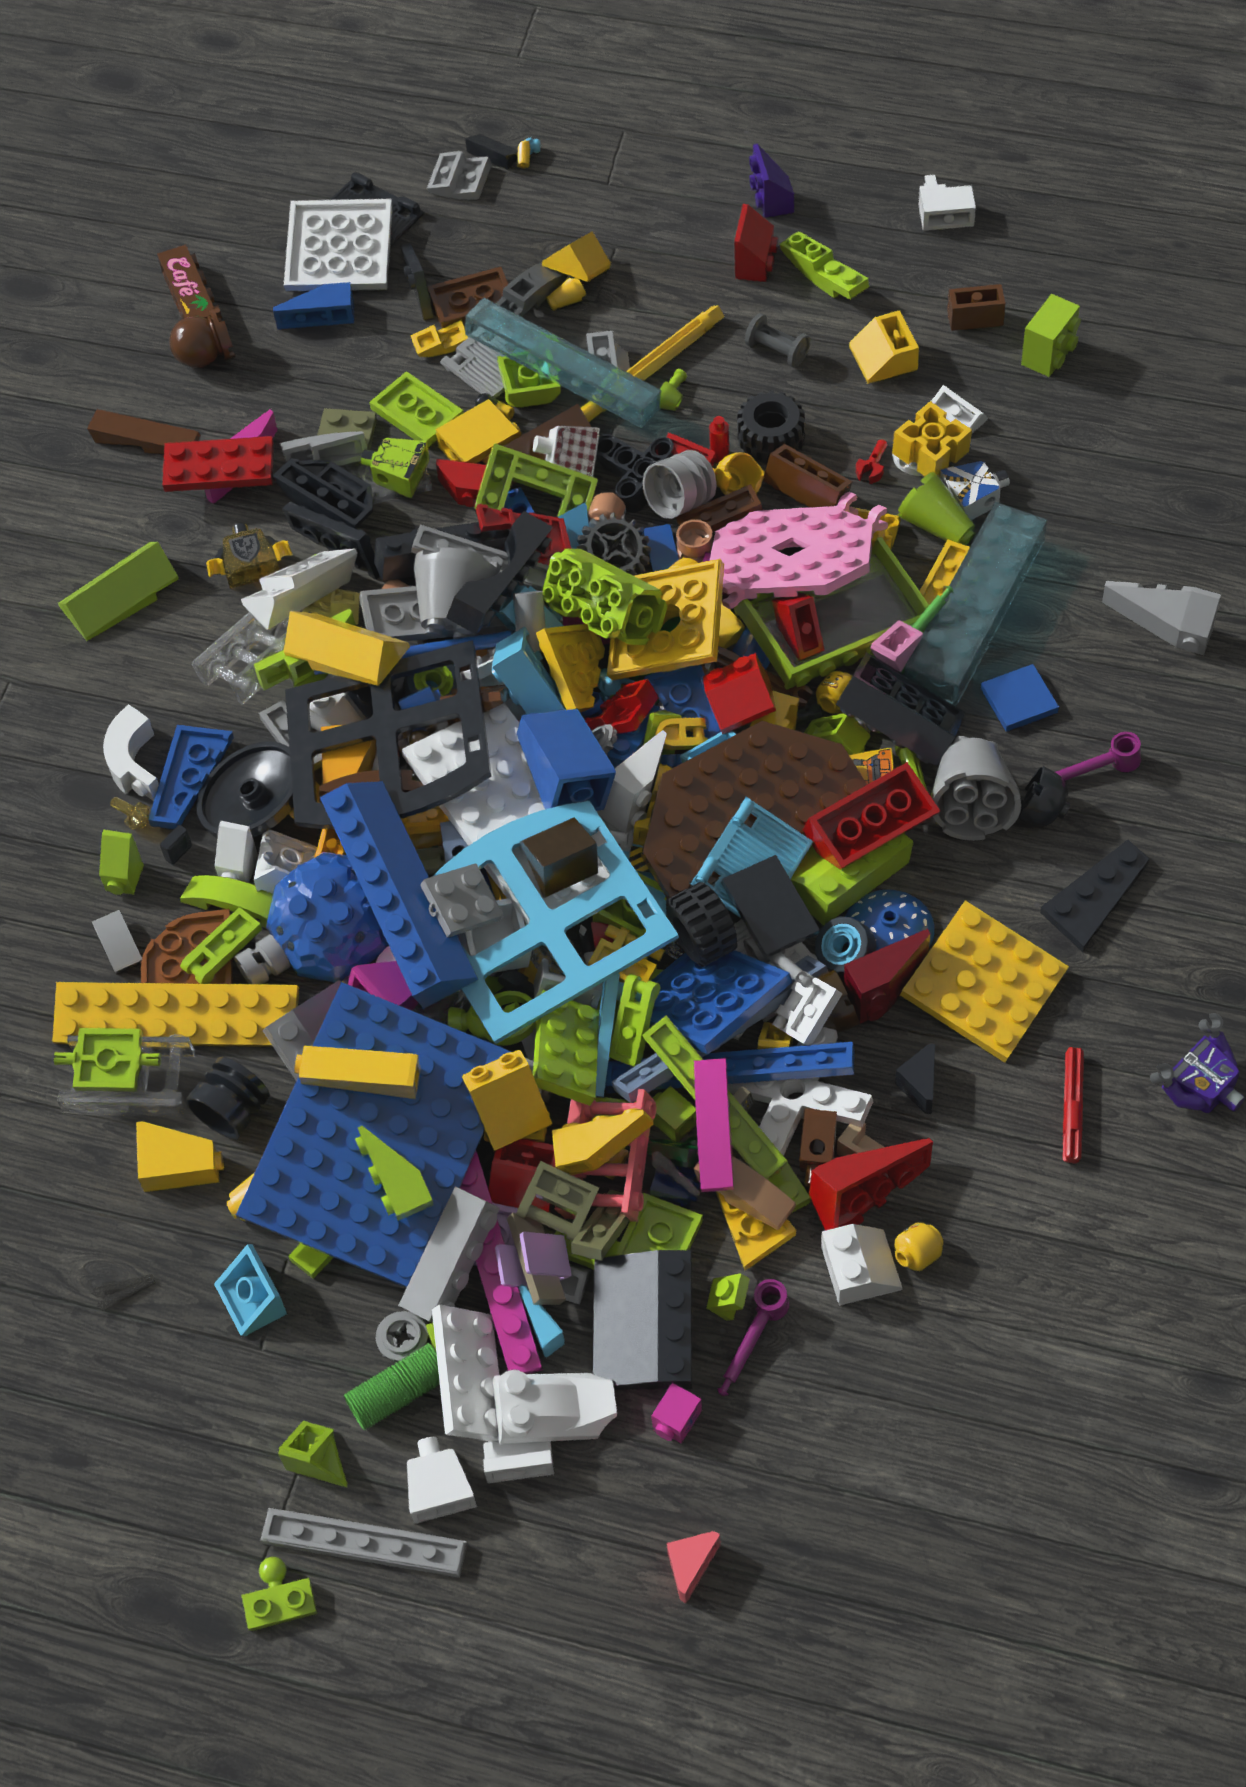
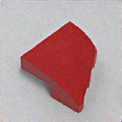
M648 679L626 684L613 697L600 705L603 713L596 717L585 718L584 720L591 731L606 724L612 725L617 730V733L636 731L659 697Z

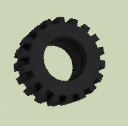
M768 391L765 394L759 392L756 397L750 396L747 398V402L741 404V410H738L737 433L739 447L743 449V453L751 455L756 462L762 460V463L768 464L770 454L783 444L797 451L802 449L805 440V412L802 409L801 403L799 401L795 402L793 396L787 397L784 392H779V394L774 393V391Z
M698 882L666 900L667 918L679 935L677 941L688 957L696 964L704 967L736 950L738 946L737 934L731 916L719 896L705 883Z

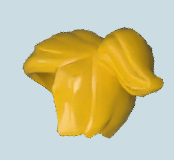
M740 452L724 457L716 469L713 468L716 484L724 495L750 484L757 494L765 471L762 470L761 466L757 464L751 455Z

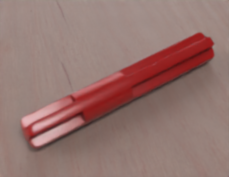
M1069 1047L1065 1053L1063 1160L1066 1163L1073 1164L1078 1163L1082 1155L1084 1051L1081 1048Z

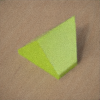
M302 1421L279 1447L278 1454L285 1469L348 1488L333 1436L334 1429Z

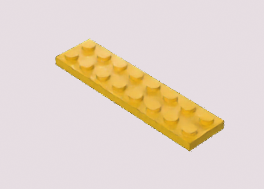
M56 982L52 1042L54 1044H77L79 1028L141 1029L143 1032L142 1045L273 1047L263 1030L298 1006L299 986Z

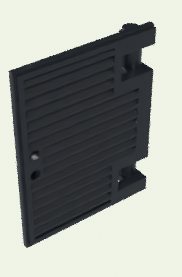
M358 172L352 173L351 180L330 199H391L393 208L390 247L425 214L417 202L405 196L398 198L373 185V181ZM358 185L364 187L360 194L353 191ZM405 208L411 211L407 218L400 215Z

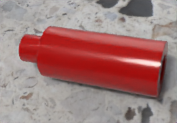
M716 416L709 425L710 450L715 451L717 454L716 463L730 455L729 424L724 421L722 416Z

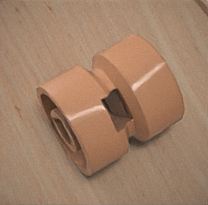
M689 520L679 526L676 534L679 560L691 558L698 563L703 562L705 552L711 553L713 546L710 525L701 520Z

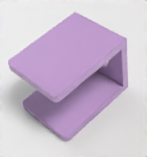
M523 1232L520 1234L527 1274L557 1276L560 1281L572 1276L564 1235ZM499 1244L495 1246L502 1286L520 1287L523 1284L528 1288L515 1245Z

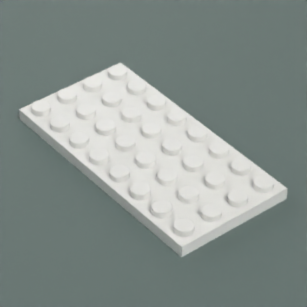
M505 703L484 713L492 776L468 792L439 805L468 846L511 821L545 810L517 737L519 721ZM461 721L402 749L403 758L423 785L433 782L465 764L466 757ZM479 739L470 742L471 751L480 750ZM600 831L591 836L598 847L607 843ZM522 846L513 850L515 857L550 909L558 908L605 881L610 876L598 858V874L544 898ZM492 863L484 866L506 898H510L513 903L512 906L517 908L526 925H528L530 922L529 918L496 866Z

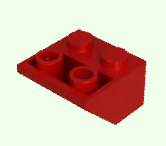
M521 1138L497 1149L492 1161L488 1189L492 1203L519 1208L540 1161L557 1168L554 1146ZM537 1197L532 1202V1205L549 1213L551 1212L552 1204Z

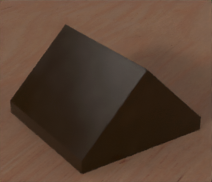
M575 817L520 841L544 898L598 874L597 843Z

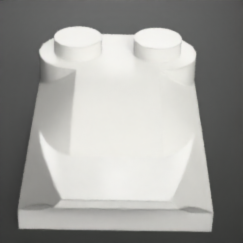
M510 1370L502 1375L494 1376L492 1380L499 1444L598 1439L605 1426L617 1417L612 1379L602 1378L592 1373L525 1374L519 1370Z

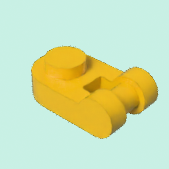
M666 719L659 724L655 736L662 730L667 733L663 747L666 750H691L708 740L704 735V730L707 729L706 719ZM686 730L693 732V737H686Z

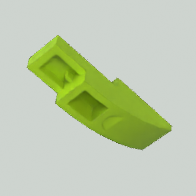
M799 231L779 244L780 249L795 267L817 287L833 298L841 294L848 299H852L869 287L867 277L835 260L831 249Z
M350 608L331 617L355 625ZM284 650L254 664L259 684L263 690L289 678L296 685L314 674V670L311 669L308 661L286 656Z

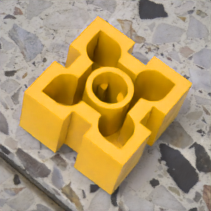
M930 401L916 413L915 423L908 420L894 432L892 454L908 465L914 462L918 464L917 471L924 476L934 472L940 477V471L948 468L949 462L957 463L969 452L972 429L956 418L952 422L946 419L947 412Z

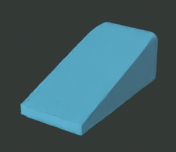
M522 1284L519 1287L521 1299L543 1355L546 1358L564 1345L563 1331L542 1305L533 1304L529 1289Z

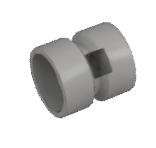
M271 934L256 942L255 949L246 948L234 956L235 963L248 984H265L269 981V975L277 976L291 967L284 950Z

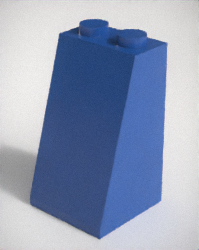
M561 709L553 712L522 715L517 730V737L544 809L590 801L596 811L604 810L616 771L579 710Z

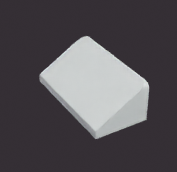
M944 385L931 401L947 412L946 419L952 422L956 418L972 429V433L988 419L983 412Z

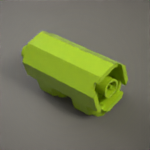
M565 549L562 553L556 552L550 559L542 588L543 600L549 603L550 609L565 617H579L585 624H588L590 631L603 638H617L629 645H645L650 640L647 636L651 632L656 634L662 628L668 607L666 601L660 597V595H663L660 589L583 549Z

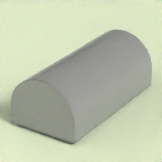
M543 591L513 593L516 631L526 627L529 632L526 640L534 652L541 651L536 632L546 628Z

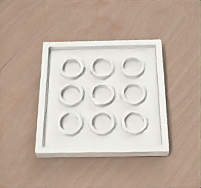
M392 200L291 201L284 277L285 291H310L324 284L351 282L352 290L387 289Z

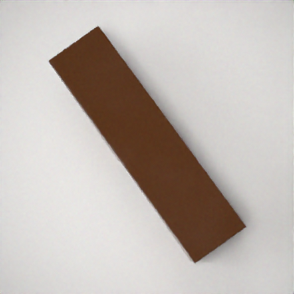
M100 409L96 410L87 427L95 443L142 446L145 453L164 454L165 443L199 441L201 437L199 431Z

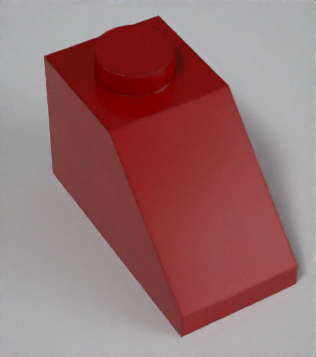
M437 459L436 469L439 482L458 505L475 507L486 465Z
M798 592V596L780 597L772 600L777 627L797 659L802 660L825 651L813 596Z

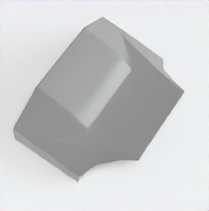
M613 331L586 334L592 380L618 376L630 369L628 352L616 343Z

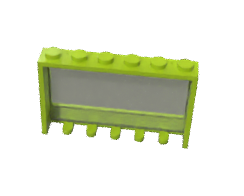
M878 537L871 552L869 573L827 595H815L814 590L798 591L814 598L825 651L802 660L797 659L777 627L772 600L780 597H774V592L757 593V598L751 601L744 599L735 606L734 612L737 616L741 617L785 683L784 687L787 690L796 685L797 687L804 686L817 676H827L843 665L851 666L864 657L866 652L874 656L871 645L898 620L912 627L929 604L883 538ZM931 622L922 631L923 634L930 629Z

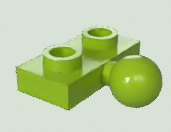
M278 1557L266 1558L259 1567L260 1578L269 1585V1588L242 1595L249 1631L317 1614L311 1580L305 1578L282 1584V1580L286 1576V1565Z

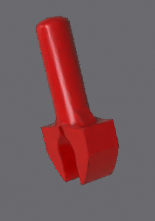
M878 440L868 460L858 459L856 475L859 481H861L863 473L872 469V472L869 476V484L881 480L884 474V466L879 465V462L888 445L885 440Z

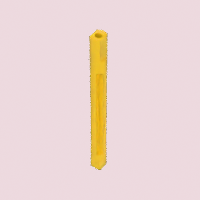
M719 305L712 306L699 314L593 396L592 400L581 407L588 422L601 412H605L713 328L718 321L725 317Z

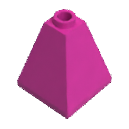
M396 961L356 965L351 969L348 985L411 1011L418 1004L412 996Z

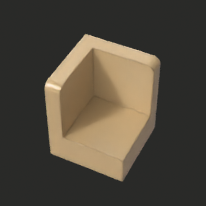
M866 1123L862 1127L849 1124L837 1140V1154L842 1157L884 1148V1146L865 1135Z

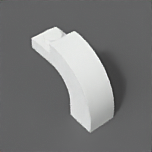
M128 704L112 720L106 731L103 744L105 760L114 782L122 792L127 794L133 788L138 795L142 797L146 795L154 801L159 786L157 778L134 762L137 751L154 733L149 719Z

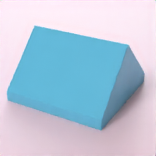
M247 1244L214 1283L241 1336H246L287 1314L280 1295L253 1244Z

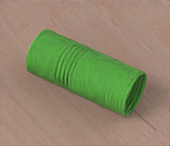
M427 1343V1345L422 1346L413 1354L410 1353L407 1357L402 1358L401 1361L399 1360L395 1365L392 1364L391 1367H387V1369H384L381 1373L379 1372L370 1380L364 1381L358 1387L356 1386L347 1394L344 1393V1398L363 1430L369 1429L378 1421L381 1422V1420H384L390 1414L392 1415L401 1407L407 1406L412 1400H416L419 1396L440 1385L436 1350L430 1343Z

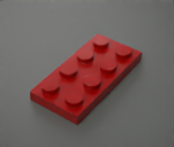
M272 436L165 443L162 481L164 492L272 485L274 450Z

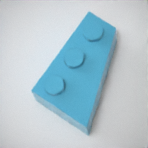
M526 627L521 628L496 644L492 673L499 683L504 682L509 689L508 693L515 705H521L526 712L525 715L553 712L561 709L566 710L561 702V695L555 681L540 662L544 657L539 650L534 653L526 640V636L529 635Z

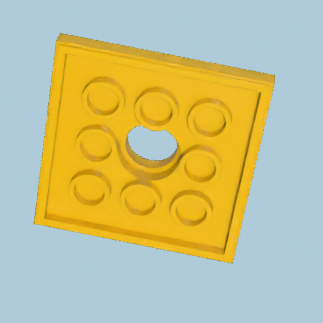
M721 559L635 575V577L661 590L663 595H660V597L666 601L668 606L662 626L674 617H680L681 620L671 632L660 630L656 634L651 632L647 636L650 640L645 645H629L617 638H610L607 676L611 680L656 672H668L684 667L717 662L725 565Z

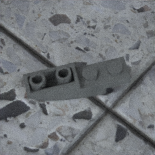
M542 262L530 267L503 289V297L487 312V320L508 332L533 306L539 307L546 300V297L568 278V275L544 267Z

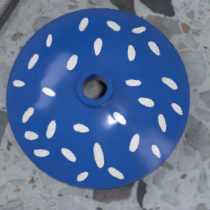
M878 890L868 893L853 904L845 916L861 922L870 929L875 937L876 951L925 929H928L930 932L929 950L933 943L935 928L931 913L919 899L902 891ZM890 917V918H894V920H893V921H887V920H885V918Z

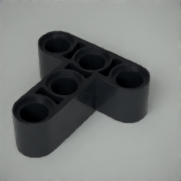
M610 434L599 436L596 451L601 465L621 478L616 485L615 491L617 496L626 505V511L630 513L640 511L648 503L642 484L643 476L648 466L678 454L672 440L667 437L657 438L642 453Z

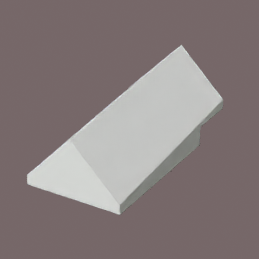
M356 548L323 551L259 579L263 590L241 599L242 604L269 630L289 618L290 611L299 612L348 583L357 556Z

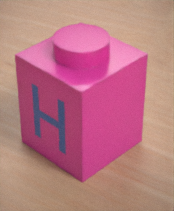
M672 1383L651 1415L652 1425L655 1428L656 1434L667 1441L674 1439L682 1443L702 1411L701 1399Z

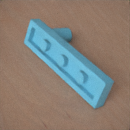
M620 973L605 980L602 987L596 1097L601 1098L604 1097L616 1000L621 1001L625 983L619 982ZM637 992L635 1000L641 1001L642 994Z

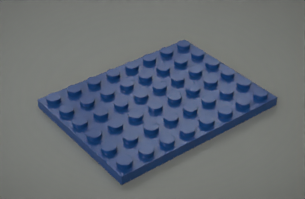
M341 982L312 1046L417 1054L421 1069L416 1099L301 1084L298 1076L236 1216L407 1288L454 1188L461 1187L485 1131L470 1093L462 1079V1075L470 1072L477 1066H484L511 1051ZM358 1127H365L420 1170L433 1199V1206L399 1221L395 1213L388 1215L381 1197L386 1195L382 1184L375 1186L368 1170L369 1167L374 1165L369 1154L362 1156L355 1138L360 1137Z

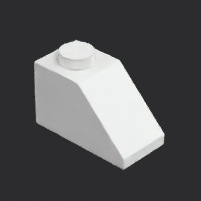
M221 821L215 857L217 875L249 883L258 860L250 828L245 825Z

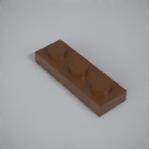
M750 484L676 517L678 526H680L685 521L701 520L710 525L712 532L725 527L730 522H736L746 517L750 512L763 509L759 498Z

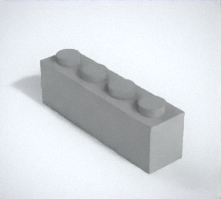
M455 1187L398 1306L432 1323L433 1308L438 1305L455 1307L460 1291L468 1283L469 1272L475 1260L480 1257L483 1251V1243L487 1234L496 1224L497 1213L500 1207Z

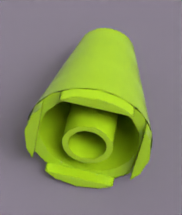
M934 472L929 473L920 480L924 485L917 489L914 487L903 500L898 509L900 512L898 516L944 541L949 539L967 545L975 535V532H973L975 525L940 477Z

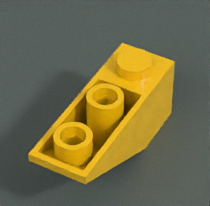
M632 1108L623 1111L621 1115L612 1117L606 1115L597 1116L591 1122L582 1124L575 1122L567 1123L561 1129L552 1130L556 1167L570 1175L597 1170L654 1124L653 1119L643 1109Z

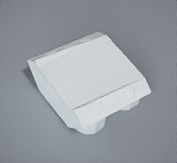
M273 830L263 833L254 876L257 892L264 890L273 893L275 885L286 875L297 868L298 865L315 858L317 847ZM294 881L290 887H293L296 884V881Z

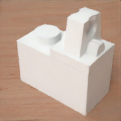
M935 175L925 176L924 186H920L919 210L923 231L974 226L976 207L972 185L946 188L945 184L937 185Z

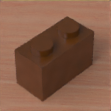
M1002 284L949 289L947 313L951 331L1003 326L1006 303Z

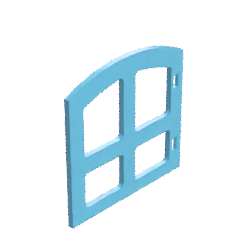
M590 801L556 806L511 821L464 848L433 875L436 876L477 863L479 869H482L487 864L492 863L496 866L530 920L529 924L478 954L471 956L466 952L479 980L462 988V991L495 1044L679 938L678 933ZM575 817L590 836L600 831L607 843L599 847L597 846V856L610 876L605 881L558 908L550 909L515 857L513 850L521 846L520 841ZM618 900H627L645 927L646 933L590 966L585 965L567 938L566 931ZM645 902L648 903L655 914L646 919L638 908L644 905ZM541 945L546 946L566 976L565 980L509 1013L504 1012L485 983V978Z

